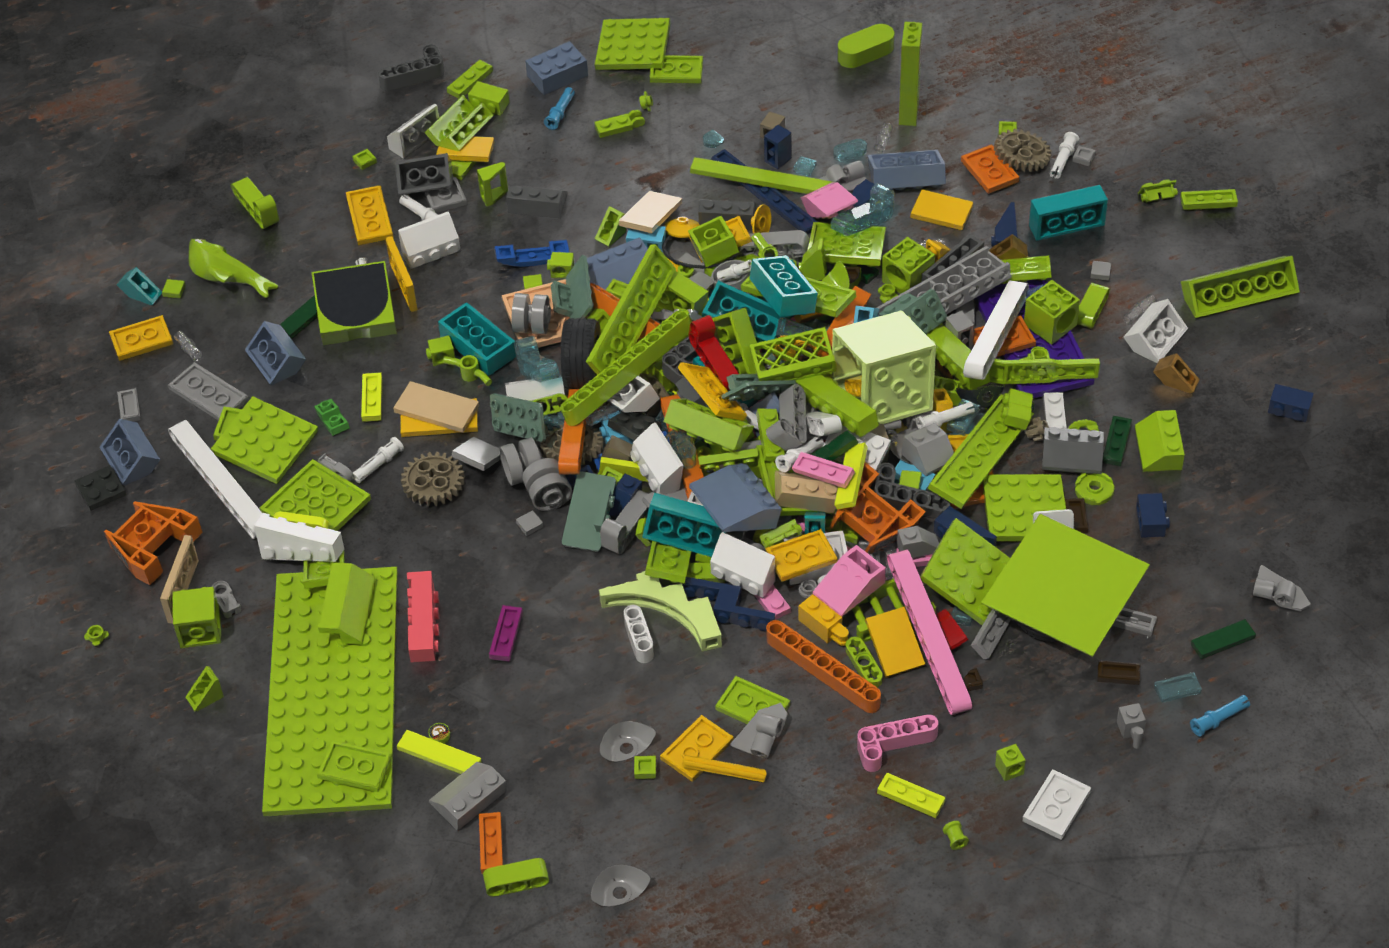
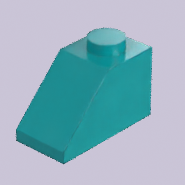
M137 267L127 272L117 283V286L129 298L149 305H153L162 294V291Z
M805 512V534L820 529L825 533L826 513Z

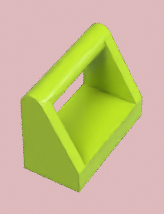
M500 162L477 170L480 196L486 207L491 206L508 192L505 163ZM499 174L501 186L491 189L490 181Z

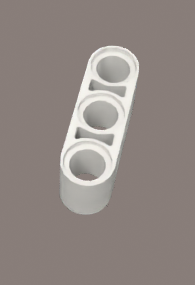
M818 411L806 413L807 433L825 436L841 432L842 423L839 416Z
M629 605L624 609L625 628L637 661L648 663L654 657L653 641L641 608L637 605Z

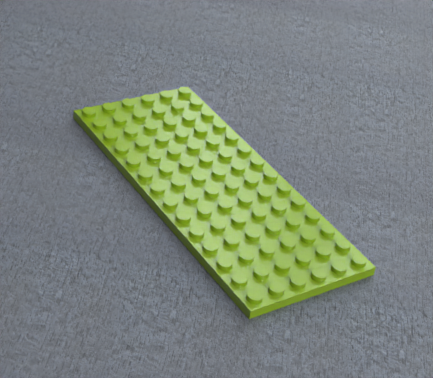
M397 567L362 569L375 577L362 644L342 643L340 634L319 633L318 626L327 586L304 589L303 572L277 574L262 806L263 816L392 809ZM332 740L392 753V760L378 792L318 779L317 773Z

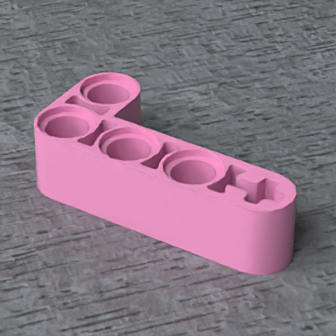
M923 715L861 728L857 735V749L864 769L869 772L878 771L882 766V752L936 740L938 736V720L933 715Z

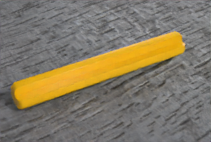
M685 755L682 766L685 768L764 782L767 774L764 769Z

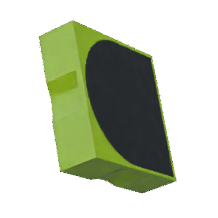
M385 261L312 272L323 345L348 342L358 338H374L397 334Z

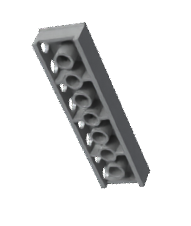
M985 246L876 308H880V313L886 306L893 304L904 294L909 293L918 298L929 289H934L946 314L1010 279V263L1001 261L989 251V247Z

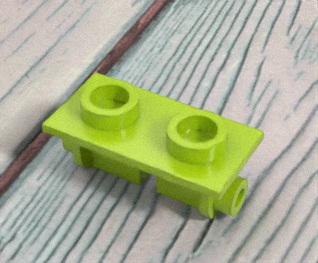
M1167 179L1157 184L1146 183L1140 188L1138 195L1141 194L1142 202L1145 201L1146 203L1158 201V194L1161 195L1162 200L1174 198L1175 195H1178L1177 188H1174L1177 181Z
M793 519L776 529L760 535L759 538L764 548L782 543L783 538L802 536V528Z

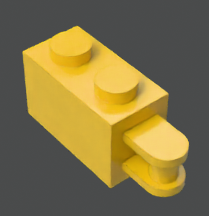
M813 594L798 606V620L827 644L833 640L838 645H846L849 631L842 625V617Z

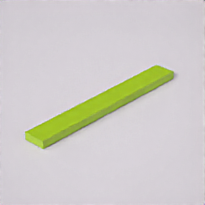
M694 157L690 168V173L805 194H809L832 183V181L696 157Z

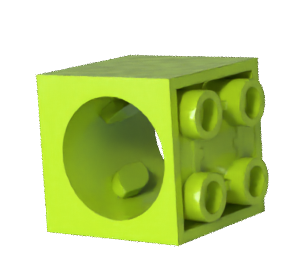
M906 237L883 255L882 282L884 284H892L896 288L895 291L900 294L922 282V273L935 263V254L909 237Z
M1051 280L1026 299L1024 321L1030 330L1052 345L1077 326L1080 299Z
M214 587L173 592V626L180 649L221 643L220 608Z

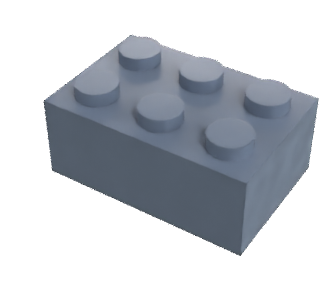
M570 41L525 60L527 77L543 95L588 76L587 60Z

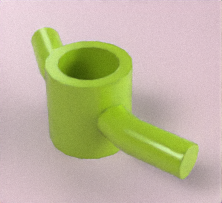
M466 355L461 359L444 356V364L460 367L461 377L464 381L472 382L479 377L486 386L492 384V380L487 374L479 369L478 360L475 356Z

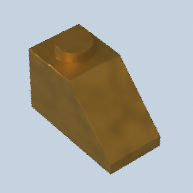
M1013 234L989 249L1000 260L1028 257L1027 244Z
M1177 353L1159 359L1153 371L1164 385L1187 393H1193L1200 380Z

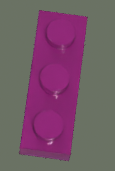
M502 605L489 652V659L510 662L523 614L521 607Z

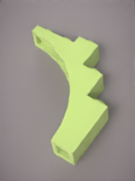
M645 571L636 574V581L599 589L602 608L629 605L651 608L669 615L685 626L697 640L702 652L722 647L721 632L708 597L688 601L682 583L662 588L659 578L645 575Z

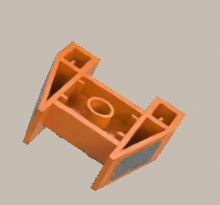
M865 462L856 506L836 509L829 528L832 529L842 520L870 543L865 552L871 554L897 541V531L916 526L926 511L911 499L900 511H897L871 489L879 473Z
M134 501L133 505L136 512L115 533L105 530L104 533L112 550L134 577L151 585L163 573L158 557L152 553L170 536L182 541L184 535L192 537L194 542L203 532L198 517L183 509Z

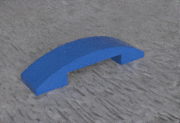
M567 240L549 241V247L514 250L513 245L495 246L497 262L520 267L547 264V260L551 259L552 252L570 253Z

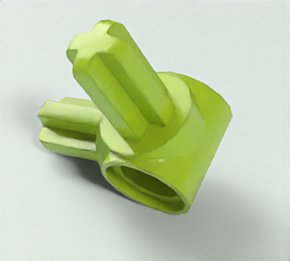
M760 232L755 233L751 237V240L759 250L758 258H765V255L768 253L778 256L777 249L772 244L768 245Z

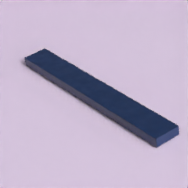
M726 149L711 157L713 161L746 166ZM738 182L796 229L804 231L807 235L812 231L813 222H818L777 189Z

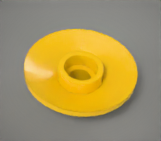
M760 205L751 218L753 233L769 232L771 227V211L767 205Z
M678 217L668 221L664 227H666V233L670 236L687 238L690 237L688 230L700 224L687 217Z

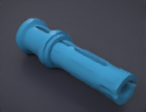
M567 87L564 90L556 106L550 109L549 116L544 119V125L548 129H557L559 121L564 118V111L575 95V91H572V88Z
M1241 695L1239 698L1215 711L1208 710L1204 713V716L1190 720L1191 729L1195 735L1201 737L1205 731L1217 728L1221 721L1250 707V701L1242 703L1248 700L1245 695Z

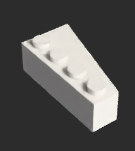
M262 513L254 525L262 559L336 562L344 550L341 532L318 526L313 528L302 522L296 524L288 522L286 518H272L270 514Z

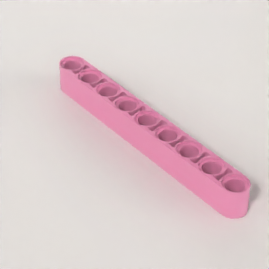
M906 549L887 555L888 566L950 715L971 710V698L910 552Z

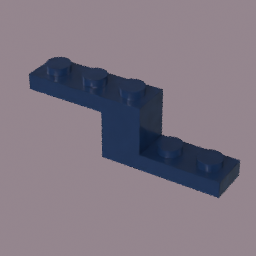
M686 577L685 583H682L686 596L708 597L709 601H716L714 616L716 621L720 623H729L766 631L767 624L775 620V613L739 607L741 602L740 586Z

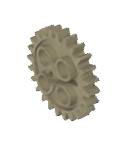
M1016 129L1013 132L1007 130V133L1002 132L1001 135H998L994 144L995 155L999 156V160H1003V164L1009 163V167L1015 166L1016 170L1022 168V171L1028 169L1030 172H1032V169L1036 171L1039 168L1044 169V165L1047 166L1050 161L1052 150H1050V145H1046L1047 141H1041L1042 137L1037 138L1036 133L1031 135L1030 131L1024 133L1022 129L1020 132H1017Z
M560 425L559 429L553 427V431H548L546 440L541 442L543 457L559 461L563 425ZM592 425L586 427L581 460L583 465H585L586 460L592 462V458H598L597 454H601V450L604 449L603 436H601V432H597V428L592 429Z
M428 452L427 457L421 454V459L414 457V463L408 462V467H404V473H401L403 492L407 494V498L412 497L413 502L419 500V505H422L424 501L427 502V506L431 502H434L435 506H437L438 501L445 504L446 498L452 501V495L458 496V490H462V485L465 484V475L462 465H459V460H454L452 456L447 458L446 453L439 456V452H436L435 456H432L431 452Z

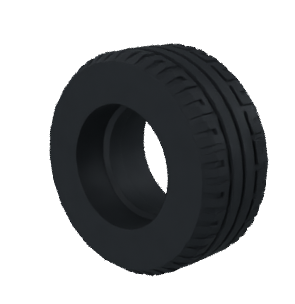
M569 318L563 324L561 373L563 385L568 390L581 389L597 376L586 363L601 335L600 324L593 318Z

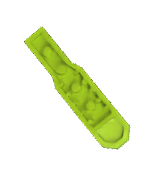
M1037 346L1031 349V353L1027 357L1019 360L995 359L989 370L990 382L1005 384V382L1006 384L1051 383L1060 379L1098 378L1100 361L1099 358L1050 359L1047 349Z

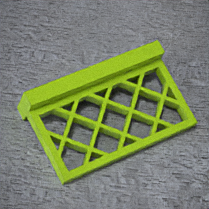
M825 327L750 345L759 381H796L836 372L835 358ZM823 334V340L820 343L812 340L814 336ZM801 339L805 341L801 348L793 345L796 340ZM779 344L786 346L782 352L774 348ZM808 344L817 347L813 353L805 350ZM763 348L767 352L762 357L756 354L755 350ZM790 348L797 351L794 358L786 355ZM820 349L828 352V356L819 357L817 354ZM771 353L779 356L775 362L767 359ZM801 354L809 357L807 361L801 362L798 360ZM783 358L790 361L789 365L781 366L779 363ZM763 363L772 366L769 370L760 371Z

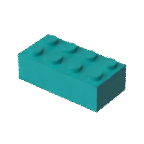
M1100 185L1031 200L1029 227L1037 241L1104 226L1108 199Z
M787 255L752 259L750 280L780 317L815 313L818 292Z
M718 280L702 312V317L710 315L714 318L746 308L757 343L778 337L786 317H780L768 302Z
M467 302L438 321L440 337L450 336L452 346L463 356H475L478 360L479 369L488 376L517 357L515 341Z
M654 493L642 538L712 557L722 530L704 506Z

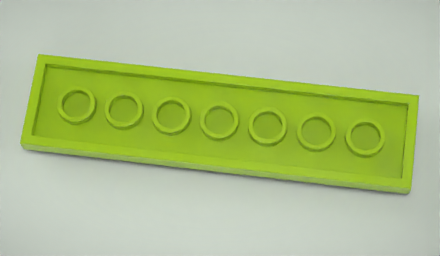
M656 244L649 246L586 360V363L597 375L636 344L676 270Z
M1002 394L928 486L929 490L960 509L964 507L1023 431V429L1003 424L1001 411L1005 405L1002 404L1004 396Z

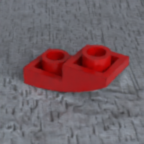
M946 609L936 614L950 650L959 647L968 640L965 633Z

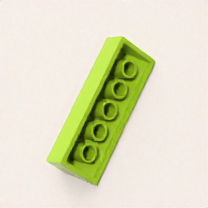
M1282 256L1181 281L1184 300L1195 318L1300 292L1293 256Z

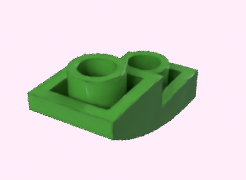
M332 399L322 401L314 406L317 414L332 436L350 428L348 421L342 416L339 407Z

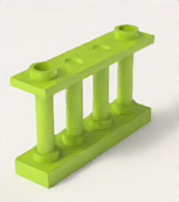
M894 578L885 581L881 587L852 608L859 623L856 628V637L861 638L864 642L872 639L865 622V617L859 607L860 604L870 602L876 615L882 614L884 611L878 599L889 596L895 609L903 607L897 595L899 590ZM931 602V605H932V607H933V609H934V612H935V614H936V607H935L934 603ZM907 612V615H908V618H909V620H910L911 626L913 627V624H912L911 619H910V617H909V614H908V612Z

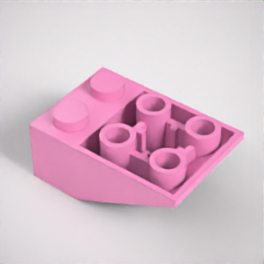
M838 182L829 183L801 197L807 213L811 217H816V219L821 217L822 219L827 217L828 219L838 215V211H847L854 207L853 204L858 202L857 198Z
M856 545L841 556L815 588L813 594L842 617L885 583L886 567Z

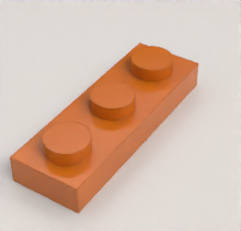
M501 812L479 814L481 874L488 868L503 865Z

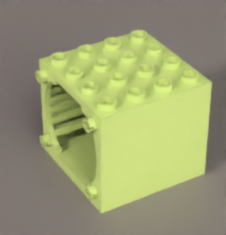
M903 311L833 329L832 353L835 358L836 372H832V379L838 383L839 387L845 390L844 384L846 379L862 375L861 397L856 398L876 410L878 424H886L933 410L936 344Z

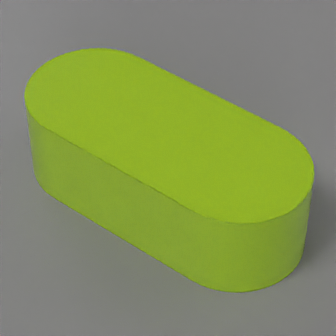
M875 24L841 38L838 42L839 64L846 68H856L890 54L894 50L893 28L886 24Z

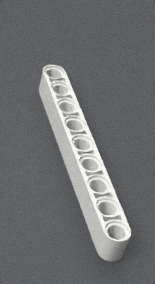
M1009 281L965 362L964 377L985 379L1027 299L1028 283Z
M187 420L169 428V434L175 444L252 539L257 538L254 525L262 515L259 508Z

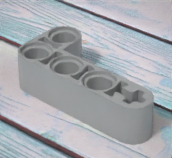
M801 230L761 233L768 245L772 244L777 249L778 256L791 255L799 267L803 254L808 250L810 239L807 233ZM753 241L739 247L740 256L748 254L758 256L759 250ZM768 253V254L765 255V257H774V256H775V255L772 254V253Z
M793 384L779 395L780 420L766 429V435L769 440L785 451L792 448L797 449L807 441L806 395L804 389L799 384Z
M638 490L615 521L607 518L603 522L600 530L602 547L618 554L624 552L635 537L639 519H647L649 508L642 499L648 493Z

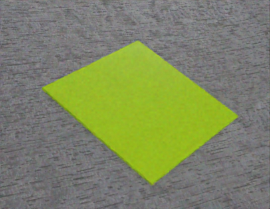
M1039 514L981 604L1093 657L1150 564Z

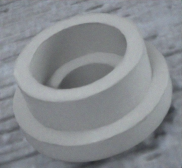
M812 579L803 580L799 585V594L804 598H809L818 584Z

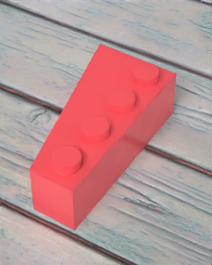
M431 571L407 572L409 588H407L409 604L408 651L410 661H435V653L439 652V642L435 640V636H439V625L436 624V620L439 619V608L436 607V603H439V592L434 589Z

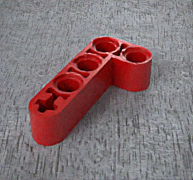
M707 315L692 321L688 334L691 345L705 367H709L724 387L730 391L726 377L739 373L714 336L716 327L712 317Z

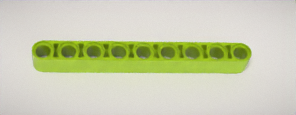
M680 309L674 312L563 402L560 410L567 425L574 426L582 422L689 334L690 323L692 322L689 311Z

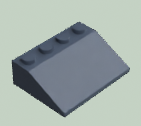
M938 150L867 155L872 183L882 188V192L891 188H895V190L906 189L905 187L921 189L923 186L936 188L946 184L945 162Z
M639 237L587 258L590 283L596 284L606 290L613 279L629 284L648 250L641 238Z
M747 464L728 465L689 485V488L722 532L776 529L782 508Z

